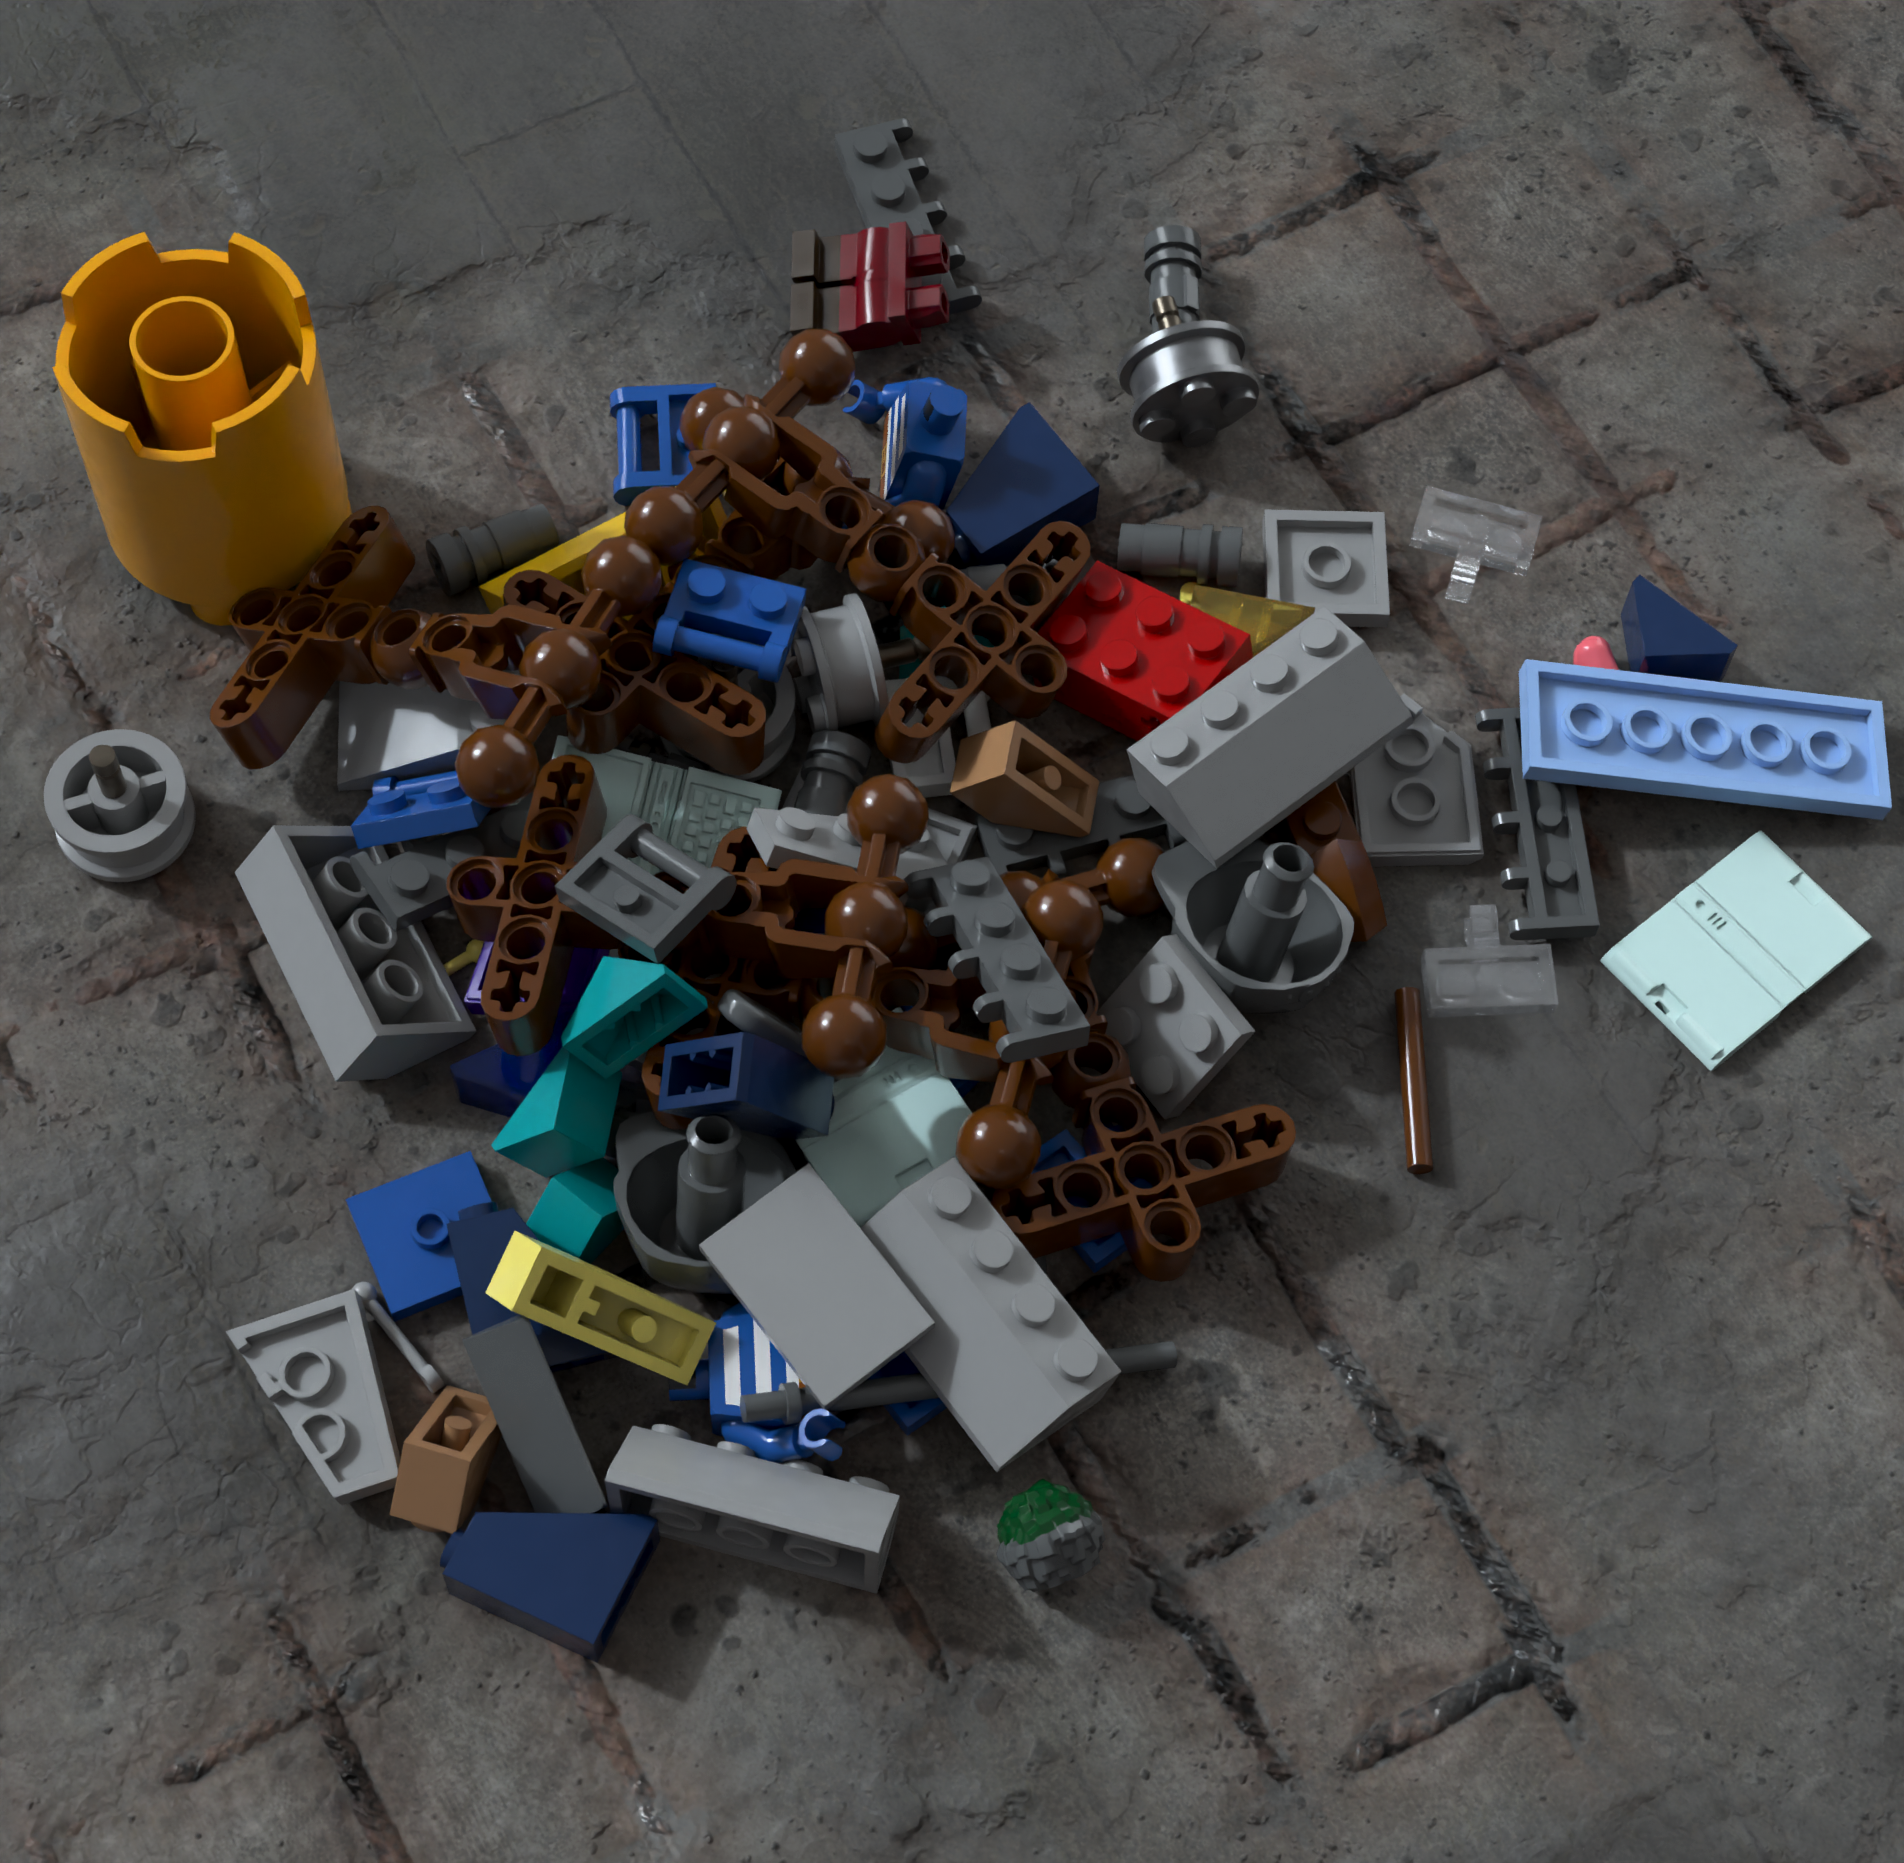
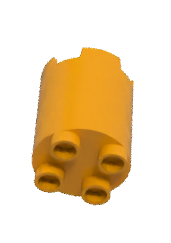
M145 232L127 237L107 247L86 262L72 276L61 292L66 322L58 339L55 366L52 367L106 533L122 565L144 586L169 599L190 604L195 615L209 624L219 626L232 625L229 621V612L238 599L248 592L259 588L288 590L301 582L342 523L352 514L346 475L306 294L294 272L278 255L259 242L235 232L228 241V252L186 249L157 253Z

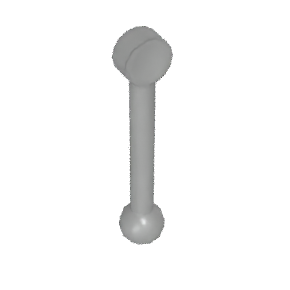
M363 1281L355 1284L352 1289H355L361 1296L364 1308L369 1311L416 1370L429 1391L434 1394L441 1389L444 1383L438 1373L424 1360L376 1300L377 1290L375 1286Z

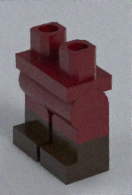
M906 221L889 223V228L871 227L863 229L856 234L819 237L815 229L793 231L791 278L795 284H791V334L795 336L806 329H827L841 336L853 352L887 347L902 341L903 345L920 344L921 328L949 322V301L943 285L922 286V276L948 273L950 252L942 234L914 236Z

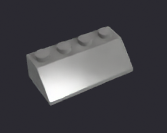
M1323 606L1129 747L1127 753L1139 794L1217 869L1413 724V718L1365 641Z
M273 825L238 867L235 875L335 1081L387 1079L470 1039L476 1033V1029L422 922L419 921L395 932L352 869L350 857L362 851L369 855L375 865L389 860L383 845L358 849L351 826Z
M955 1157L900 1191L861 1227L864 1234L935 1322L934 1329L904 1352L996 1472L1099 1402L1121 1373L1118 1366Z
M655 1424L651 1430L632 1426L612 1461L605 1478L610 1514H646L658 1520L659 1535L661 1537L876 1594L878 1593L899 1517L900 1495L889 1493V1487L875 1479L854 1476L847 1482L824 1476L823 1470L818 1466L803 1460L786 1461L783 1465L756 1458L752 1449L738 1443L722 1441L717 1444V1447L691 1441V1436L687 1432L664 1424Z

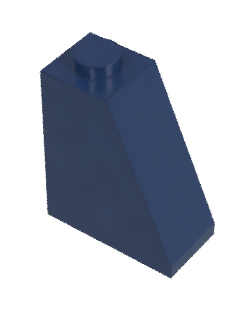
M1030 402L1019 408L946 510L955 533V547L949 560L957 569H966V566L1005 564V566H1009L1040 530L1049 523L1064 521L1080 528L1096 519L1100 485Z
M746 1032L666 1044L658 1111L695 1119L703 1114H723L733 1119L740 1127V1130L785 1140L828 1136L830 1119L835 1106L833 1095L834 1077L822 1074L807 1057Z
M497 1202L482 1203L458 1211L459 1221L446 1224L472 1335L519 1315L485 1292L514 1231L538 1240L514 1208L499 1211ZM529 1319L552 1373L617 1357L612 1353Z
M475 1512L466 1531L459 1528L449 1538L440 1559V1567L445 1568L442 1574L450 1595L598 1663L660 1542L658 1520L646 1514Z

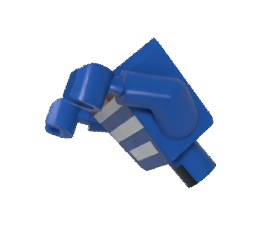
M932 377L886 384L881 392L860 380H855L847 393L857 397L858 400L853 406L843 408V412L866 424L878 422L885 410L888 412L884 419L880 498L895 507L902 502L911 500L934 503L943 511L963 466L965 457L966 393L949 386L941 379ZM844 525L842 529H849V528H848L847 525Z
M740 1302L724 1311L720 1320L714 1321L716 1325L708 1340V1359L699 1360L688 1386L668 1378L670 1401L710 1399L712 1433L723 1436L727 1442H734L749 1447L754 1451L756 1458L779 1464L810 1457L814 1452L824 1459L831 1461L839 1459L842 1454V1447L832 1440L825 1439V1437L832 1429L844 1428L846 1423L826 1409L812 1410L807 1415H803L801 1422L785 1425L782 1418L749 1423L743 1422L740 1412L741 1395L778 1391L780 1383L794 1381L799 1388L806 1386Z

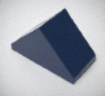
M1639 575L1632 582L1621 612L1630 671L1720 682L1728 670L1738 645L1643 576Z

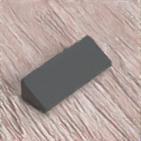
M519 1314L462 1339L535 1513H595L608 1507L529 1318Z

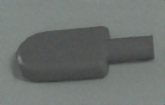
M735 989L727 990L717 1004L718 1011L743 1032L757 1035L807 1057L802 1048V1031L790 1021ZM834 1078V1082H838L839 1080H841Z

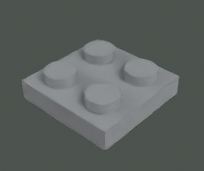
M1264 510L1262 533L1266 625H1299L1325 606L1348 627H1387L1390 617L1384 512Z
M1177 934L1161 937L1097 1011L1098 1016L1105 1015L1108 1021L1105 1034L1116 1038L1128 1053L1131 1077L1134 1078L1135 1083L1164 1119L1180 1116L1255 1032Z

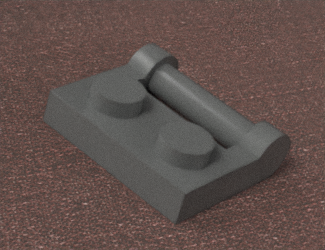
M630 814L624 817L555 885V889L561 903L656 964H659L711 910H720L728 904L735 893L737 880L735 876L718 866L708 868L654 835L651 824L636 815ZM640 856L688 886L689 889L682 894L627 858Z

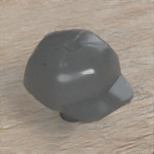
M1256 839L1217 869L1188 841L1159 855L1153 867L1152 876L1159 894L1173 916L1171 934L1178 935L1240 1013L1273 1014L1302 1009L1324 991L1336 975L1342 971L1341 966L1347 955L1354 933L1353 917L1339 898L1313 873V859L1300 846L1288 842H1278L1268 847Z
M653 1111L630 1116L619 1124L615 1137L618 1173L614 1178L613 1186L617 1212L643 1269L654 1280L672 1288L700 1293L733 1294L702 1254L699 1244L797 1172L784 1148L774 1137L740 1130V1127L733 1119L723 1114H703L695 1118L685 1130H673L663 1126L655 1118Z

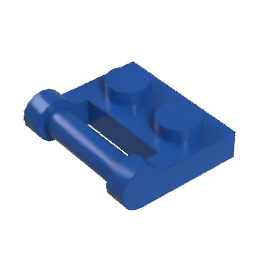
M716 383L630 386L618 388L610 394V413L617 422L619 475L613 480V498L615 502L623 506H630L639 494L655 486L675 487L693 470L688 458L690 450L685 446L680 432V417L691 397L702 390L716 387ZM645 414H658L660 471H642L640 418Z
M685 559L683 560L664 615H661L658 621L652 650L655 653L671 657L677 651L757 671L759 679L778 683L805 606L806 588ZM684 626L691 627V628H695V629H699V630H703V631H707V632H711V633H715V634H718V635H714V634H710V633H706V632H702V631H698V630L686 628V627H684Z
M456 770L399 781L396 776L374 780L372 787L373 797L367 801L368 805L353 822L351 828L358 849L475 828L480 825L491 808L474 802L464 793L459 786Z

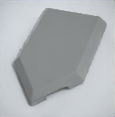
M1403 693L1400 697L1412 715L1413 724L1349 770L1354 824L1363 842L1371 866L1469 865L1481 860L1484 856L1471 745L1451 730L1447 733L1422 713L1423 707Z

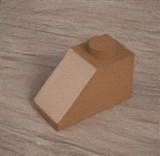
M1014 720L961 739L950 794L992 823L1083 837L1090 834L1100 781Z
M449 1385L445 1387L404 1441L390 1510L391 1516L411 1521L415 1527L427 1532L445 1531L453 1534L462 1526L477 1504L502 1436L486 1396Z

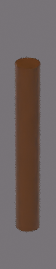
M1403 987L1397 989L1394 995L1406 1163L1409 1173L1426 1174L1433 1170L1420 990L1414 987Z

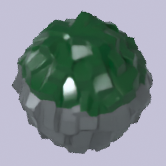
M1040 1479L1028 1490L1013 1496L1010 1501L1004 1504L1005 1510L997 1525V1538L1000 1545L996 1555L999 1562L1003 1564L1024 1591L1031 1590L1035 1592L1059 1586L1065 1581L1085 1575L1094 1566L1101 1563L1098 1553L1103 1549L1102 1544L1106 1539L1099 1515L1093 1510L1091 1501L1085 1500L1081 1494L1070 1491L1067 1486H1060L1045 1479Z

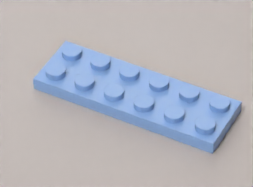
M1526 659L1519 670L1523 779L1883 820L1892 809L1882 701Z

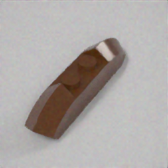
M1334 781L1276 824L1274 828L1280 842L1298 845L1308 852L1314 863L1313 873L1329 887L1347 907L1353 917L1354 933L1351 942H1364L1385 928L1387 922L1380 891L1369 857L1337 782Z

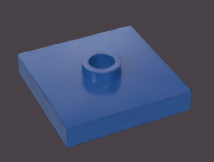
M471 1151L346 1199L349 1211L394 1322L463 1295L446 1224L459 1221L458 1211L464 1208L492 1202Z

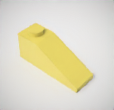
M514 1231L485 1292L515 1313L687 1386L716 1325V1322L517 1231Z

